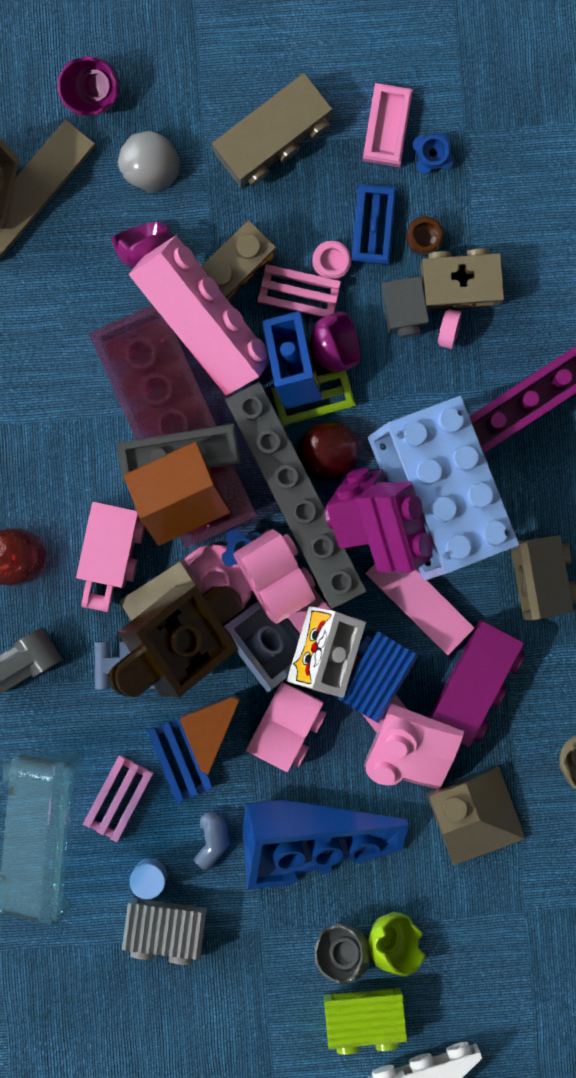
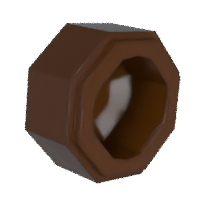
M422 216L411 221L405 239L411 252L425 257L429 253L439 250L444 232L438 220Z

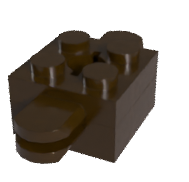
M176 585L117 632L130 653L109 671V683L112 689L122 696L139 697L153 685L160 696L180 698L238 650L224 629V626L237 617L242 610V601L239 594L228 586H213L203 594H201L196 585Z

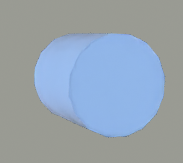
M154 858L140 861L135 866L129 879L132 892L142 899L157 897L163 891L167 880V870L164 864Z

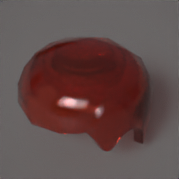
M322 422L309 428L300 438L297 456L305 471L313 478L333 480L347 475L357 464L360 446L355 433L349 427L344 426L343 423Z
M7 528L0 530V585L17 586L31 583L38 577L45 566L46 551L39 537L27 529Z

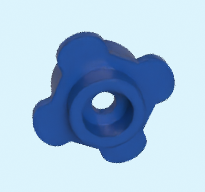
M439 132L437 135H429L425 138L418 136L415 138L412 147L417 152L418 162L416 168L420 173L428 174L432 169L438 168L449 170L453 166L454 159L449 155L450 138L447 134ZM435 150L437 155L432 157L429 152Z
M236 528L230 529L225 536L228 544L226 552L222 554L223 563L228 567L235 564L238 565L233 553L239 550L240 546H246L261 535L257 532L249 535L240 533Z

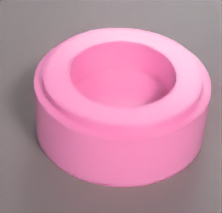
M326 241L320 244L313 254L312 263L314 271L320 277L334 280L343 278L349 271L351 264L349 250L345 245L337 241Z
M446 310L438 338L439 346L449 349L454 348L462 318L461 311Z

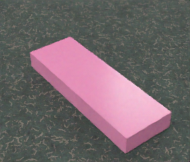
M374 564L365 573L446 655H449L474 629L427 580L423 581L421 574L417 570L412 572H396V570L393 572H377Z

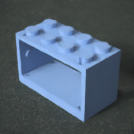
M461 396L390 421L368 436L379 468L383 469L386 481L393 482V484L396 482L412 481L416 496L422 501L423 522L426 532L430 534L433 540V557L429 560L430 565L426 566L423 564L418 568L423 581L447 574L519 546ZM380 444L385 445V450L380 449Z

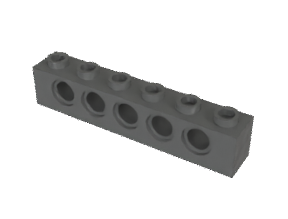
M258 382L225 399L331 611L366 594L367 591L345 548L339 549L334 530L330 529L327 525L325 509L261 383Z

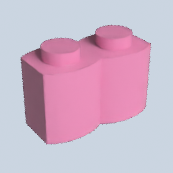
M271 529L234 552L233 555L263 611L270 620L278 624L316 600L312 591L316 584L304 566L299 569L294 558L299 553L292 539L287 534L282 536L277 531Z
M283 680L277 688L246 751L285 772L289 771L291 765L299 767L309 748L303 744L309 730L317 733L327 712L321 710L323 701Z

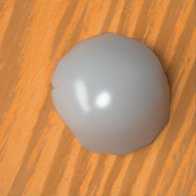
M143 131L131 135L120 148L117 163L123 178L129 184L148 193H157L169 188L178 177L181 160L175 147L167 138L156 132Z

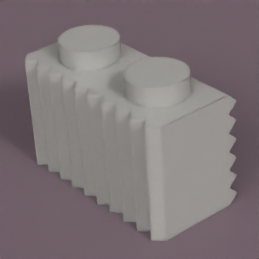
M130 898L127 906L122 950L130 951V957L135 959L151 960L153 959V954L169 956L168 961L170 963L191 965L192 959L200 960L207 908Z

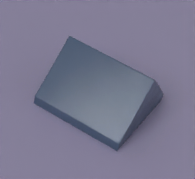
M257 601L226 624L224 629L238 648L236 650L268 693L288 677L300 633L288 618L275 624L267 617Z

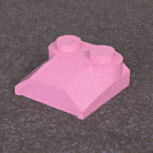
M390 703L365 760L364 767H366L367 775L374 782L381 785H395L403 780L438 789L442 786L455 759L464 731Z

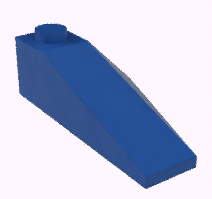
M288 800L246 803L243 822V843L247 889L286 886L298 882L297 875L319 869L320 875L332 872L333 865L349 859L355 863H362L403 850L408 830L407 819Z

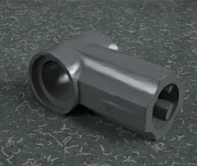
M44 627L18 640L13 644L15 647L0 654V694L28 677L32 676L34 678L63 661Z

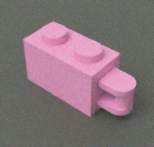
M92 502L76 578L86 580L81 607L108 613L115 587L125 588L127 581H134L138 559L132 558L135 543H142L145 526L139 519L137 511ZM94 582L107 585L105 596L92 593Z

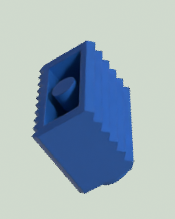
M376 631L373 637L366 634L361 641L356 654L360 659L353 671H351L344 698L337 697V699L379 723L419 655Z

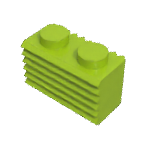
M401 988L323 995L328 1049H336L337 1054L347 1055L358 1053L360 1046L375 1045V1049L378 1051H390L399 1048V1043L407 1042Z

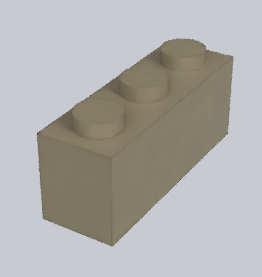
M303 73L212 143L213 153L240 188L244 187L247 183L254 186L269 174L268 167L280 159L283 163L293 157L300 150L298 144L309 136L315 139L323 134L331 125L328 121L332 119V108L305 73Z

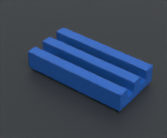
M358 184L351 255L352 263L366 262V264L374 265V263L389 266L396 187ZM365 194H373L367 253H360ZM380 195H386L388 198L382 255L375 254Z
M180 718L148 730L176 803L213 789L208 774L200 771ZM179 727L201 779L202 783L195 786L173 732V729ZM165 732L187 790L181 791L159 737L161 733Z

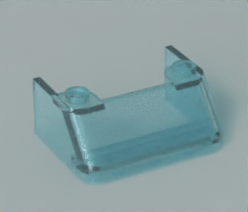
M23 748L13 754L12 761H5L3 784L9 785L0 876V913L38 923L59 925L70 909L71 900H63L71 803L74 770L83 762L84 754Z

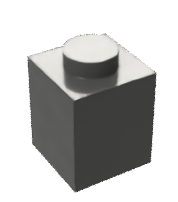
M421 276L383 282L380 290L388 334L397 333L398 338L420 335V329L426 328L429 322Z

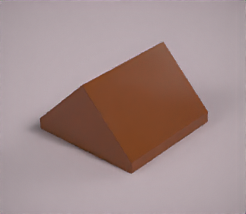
M196 441L124 474L139 519L158 546L230 513Z
M231 694L181 716V724L201 772L209 774L240 701V695Z

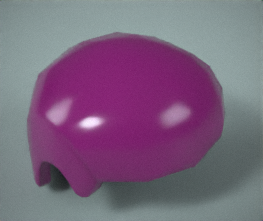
M83 56L72 59L65 65L58 75L57 92L63 105L80 116L97 115L110 110L112 105L116 103L120 92V79L114 67L102 58Z
M157 221L120 232L112 236L111 241L119 260L126 266L134 268L146 254L171 239L172 236L168 225L163 227L162 223Z
M338 312L319 319L313 327L310 340L312 355L319 365L332 373L347 371L351 367L360 363L358 336L353 322L347 313Z

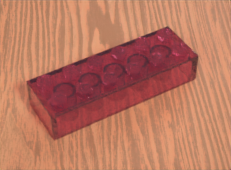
M153 305L88 333L136 440L216 427L173 329ZM234 465L210 469L230 513L179 536L185 549L188 550L224 534L230 529L257 519Z

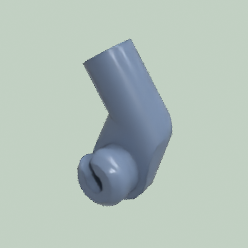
M213 811L206 812L200 819V827L204 829L206 844L193 859L198 866L207 872L229 846L227 822L223 816H218Z

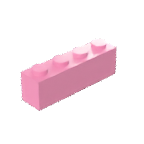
M177 235L146 254L128 275L222 392L228 395L260 377L270 362L265 344L255 336L244 322L241 313L233 308L221 293L215 280L209 277L195 260L192 251L187 246H184Z

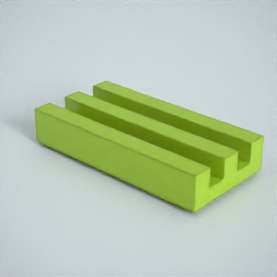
M331 372L318 376L320 385L339 379L342 384L340 387L322 391L323 400L342 394L345 395L346 400L290 416L286 415L285 410L288 409L284 408L276 389L272 388V395L282 426L355 407L347 372Z

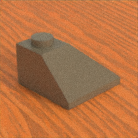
M498 765L426 792L453 866L526 839Z

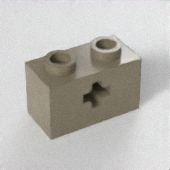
M480 248L468 250L467 256L452 257V252L438 251L429 253L428 259H422L420 273L427 311L500 306L503 302L500 253L490 254V249ZM457 271H462L463 276L466 278L471 277L465 287H460L458 280H452Z

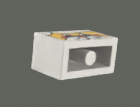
M309 606L287 682L344 698L366 622L335 611Z

